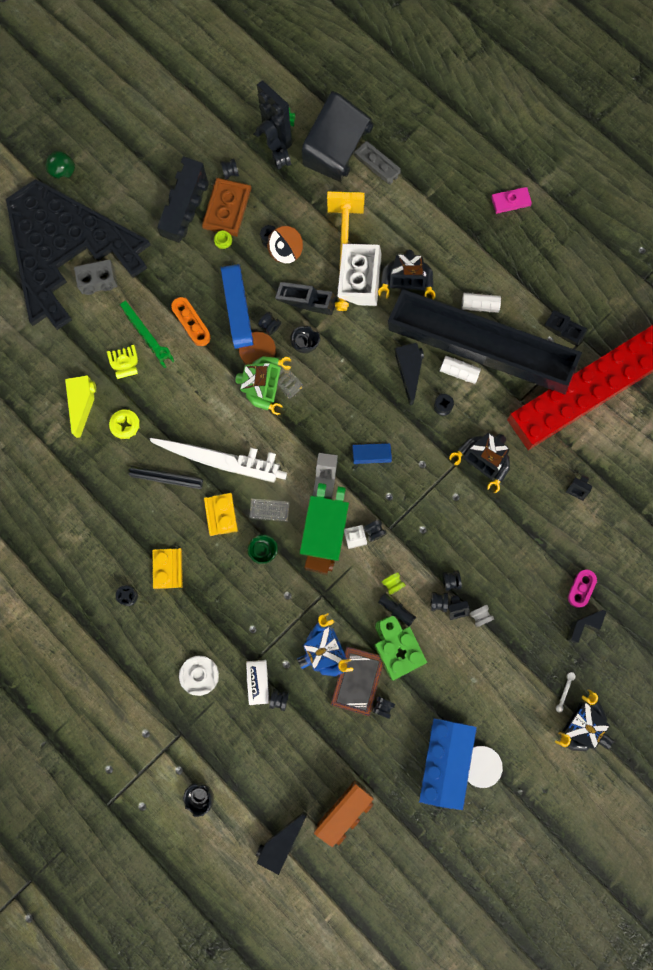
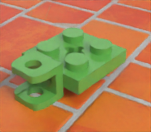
M394 616L386 617L376 622V631L381 641L375 643L374 646L391 681L427 663L410 627L402 630ZM398 648L405 651L403 659L396 656Z

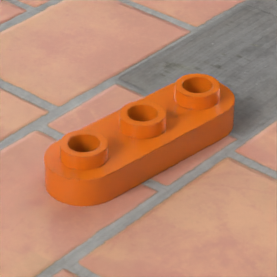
M176 298L172 302V310L195 345H207L210 341L208 329L186 298ZM180 307H185L183 311L179 310ZM190 321L195 322L193 325H189ZM203 335L204 339L199 340V336Z

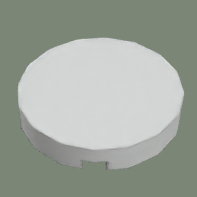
M197 655L189 658L184 662L179 672L181 686L192 695L201 696L208 694L215 688L219 679L217 665L206 656Z
M486 746L473 747L468 782L479 788H488L500 779L503 771L502 761L493 749Z

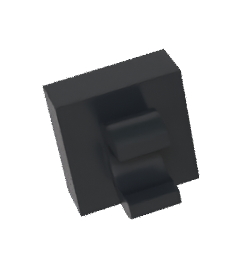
M581 475L580 479L576 477L573 479L566 493L584 501L593 486L587 483L588 477Z
M458 595L452 596L451 605H448L449 619L454 620L469 616L468 602H460Z

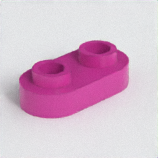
M583 570L576 575L568 593V602L573 607L580 608L588 603L597 583V577L594 572ZM583 577H586L588 579L587 584L583 583ZM576 594L580 596V601L575 600L574 596Z

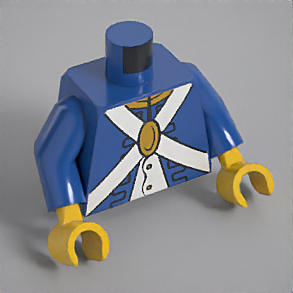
M326 613L319 616L318 623L313 627L306 639V643L303 645L307 654L297 658L302 669L312 665L314 671L320 672L322 675L338 676L344 672L353 671V668H348L347 666L351 659L346 658L334 629L327 627L332 625L334 621H327L326 618L329 614Z

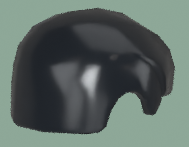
M299 326L293 330L290 336L291 344L299 353L308 354L317 348L320 342V333L313 331L311 326Z
M201 782L191 784L185 790L183 796L185 809L189 810L194 817L204 816L209 812L214 803V794L211 788Z

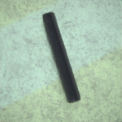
M130 466L128 474L130 477L202 489L203 487L202 478Z

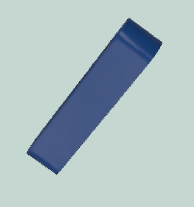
M234 264L221 267L234 347L237 349L254 345L240 265Z

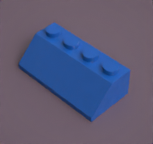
M441 719L433 720L419 802L438 807L463 810L477 727Z

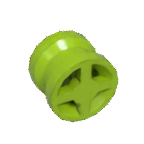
M399 572L382 581L383 585L388 588L389 595L406 586L400 580Z

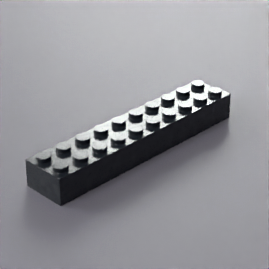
M402 289L388 319V327L391 332L565 395L582 352L404 289Z

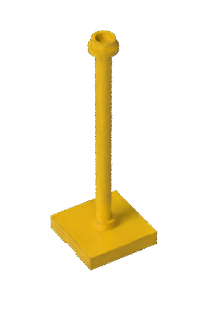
M327 192L328 212L342 213L340 267L343 244H348L349 213L364 214L365 193ZM339 298L338 302L335 303L336 310L347 311L349 303Z

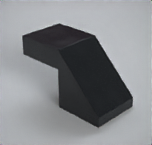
M600 610L574 621L566 641L579 643L584 627L594 631L600 630L607 611Z

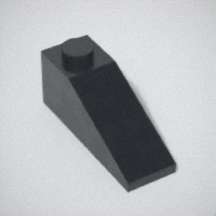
M417 343L397 347L394 353L410 406L414 404L422 359H424L423 350L418 347Z
M302 812L269 838L265 846L260 845L255 855L259 857L257 864L279 875L306 819V812Z

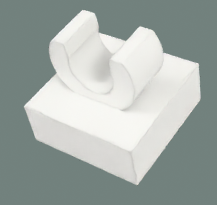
M363 525L344 529L348 549L367 545Z

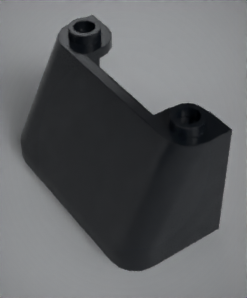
M332 91L304 141L302 147L303 166L342 182L343 178L347 177L350 172L349 159L362 135L370 134L373 129L374 123H372V118L341 94Z

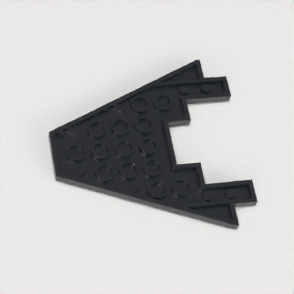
M35 179L6 198L28 319L32 326L48 317L56 330H59L72 321L52 292L67 283L58 268L86 249L90 251L97 262L113 252L132 278L147 269L146 264L138 254L151 246L149 240Z

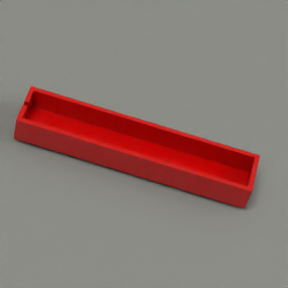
M653 325L575 373L566 395L549 389L511 413L507 421L527 450L535 447L653 372Z

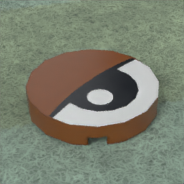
M280 226L270 233L267 249L275 261L291 263L298 259L303 249V240L296 229L290 226Z

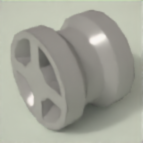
M488 605L469 613L476 621V628L494 620L493 615H490L488 612Z

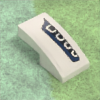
M266 660L247 661L249 705L268 704Z

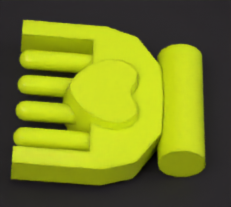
M131 345L134 356H132L130 347H127L129 357L126 354L125 348L122 349L123 354H121L119 349L117 350L118 359L116 352L112 351L114 361L111 352H107L111 367L117 371L115 372L117 379L138 374L135 367L138 364L135 345Z

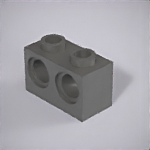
M111 260L74 267L77 287L82 294L91 295L96 291H110L118 287L115 268ZM109 275L106 279H102L103 276ZM86 279H91L89 282L84 283Z

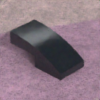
M553 310L545 323V327L577 347L587 332V328L570 321L569 316Z

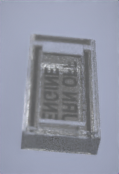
M251 499L249 518L288 522L290 502Z

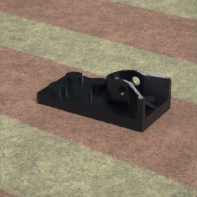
M262 80L257 84L262 123L256 128L253 135L259 137L265 133L267 146L272 152H280L283 148L288 149L292 146L289 104Z

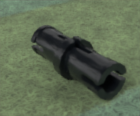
M387 593L378 601L380 605L392 613V616H396L408 627L416 618V616L403 607L402 603L396 602Z

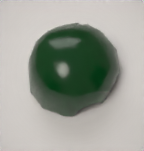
M55 151L46 158L45 168L47 173L56 179H60V177L69 178L75 171V163L68 154L62 151Z
M268 535L255 536L247 547L249 557L258 564L271 562L278 553L276 541Z

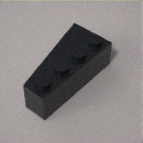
M184 156L181 160L183 164L182 171H177L175 177L177 179L175 190L171 189L169 193V206L165 205L157 227L160 236L178 243L181 242L182 238L186 237L187 227L195 216V209L200 206L202 194L204 191H207L209 186L204 164Z

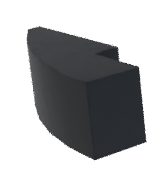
M280 282L275 297L277 301L328 315L333 314L337 301L333 292L316 290L314 286Z

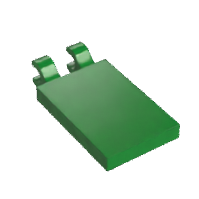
M125 300L119 304L128 320L158 358L161 366L166 368L165 359L175 362L170 350L158 344Z
M318 483L317 496H310L300 554L339 561L349 503L344 502L346 488L338 486L336 500L324 498L326 484Z

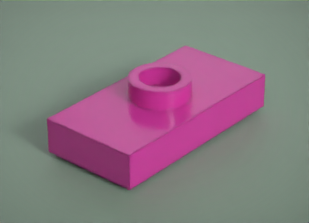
M527 187L493 194L491 197L496 214L529 207L532 204Z

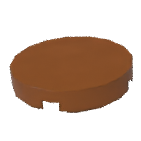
M263 332L252 333L254 345L239 348L240 357L245 365L252 364L263 356H276L274 341Z

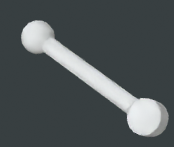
M574 673L567 674L568 680L560 703L556 706L557 712H562L564 709L563 704L571 681L575 679Z

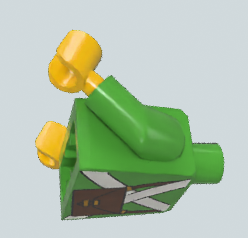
M263 356L252 364L246 365L244 372L236 375V383L241 384L240 390L246 393V398L253 406L264 410L270 409L275 415L280 414L276 413L274 408L277 405L283 406L277 403L273 405L270 402H274L281 369L278 365L282 366L284 370L291 369V366L283 365L285 361L291 362L289 357L279 360L275 357Z

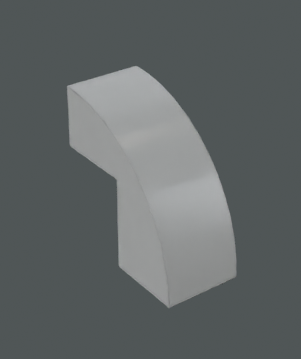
M318 454L313 491L314 497L317 496L318 483H322L327 486L324 498L333 499L338 455Z

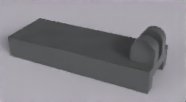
M366 141L354 152V157L390 185L393 183V180L398 178L400 168L369 142Z

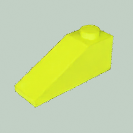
M89 376L65 379L71 432L76 438L81 437L95 399L96 384Z

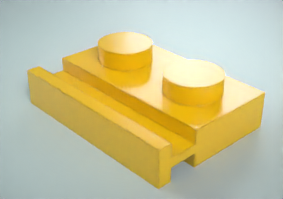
M232 493L204 498L210 536L237 532L238 528Z
M181 548L153 550V589L182 588Z

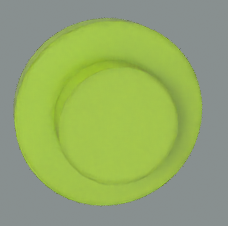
M219 231L214 237V243L218 248L226 249L232 244V237L226 231Z

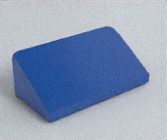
M390 443L353 445V464L390 463L392 461Z

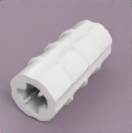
M463 293L462 310L499 313L501 296Z
M445 356L440 372L473 384L476 383L481 368L473 364L471 365L449 356Z

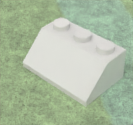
M343 244L338 286L339 298L357 305L377 306L382 255L380 245Z

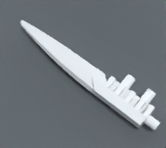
M150 438L152 443L169 451L229 472L273 483L276 478L286 480L287 472L279 470L280 464L274 463L276 454L268 452L267 461L256 459L258 449L250 448L248 456L239 455L238 457L237 455L194 445Z

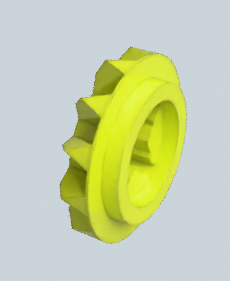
M130 410L117 411L110 419V431L120 439H130V437L136 435L140 428V420ZM127 419V423L131 426L125 427L123 431V427L119 424L124 423Z

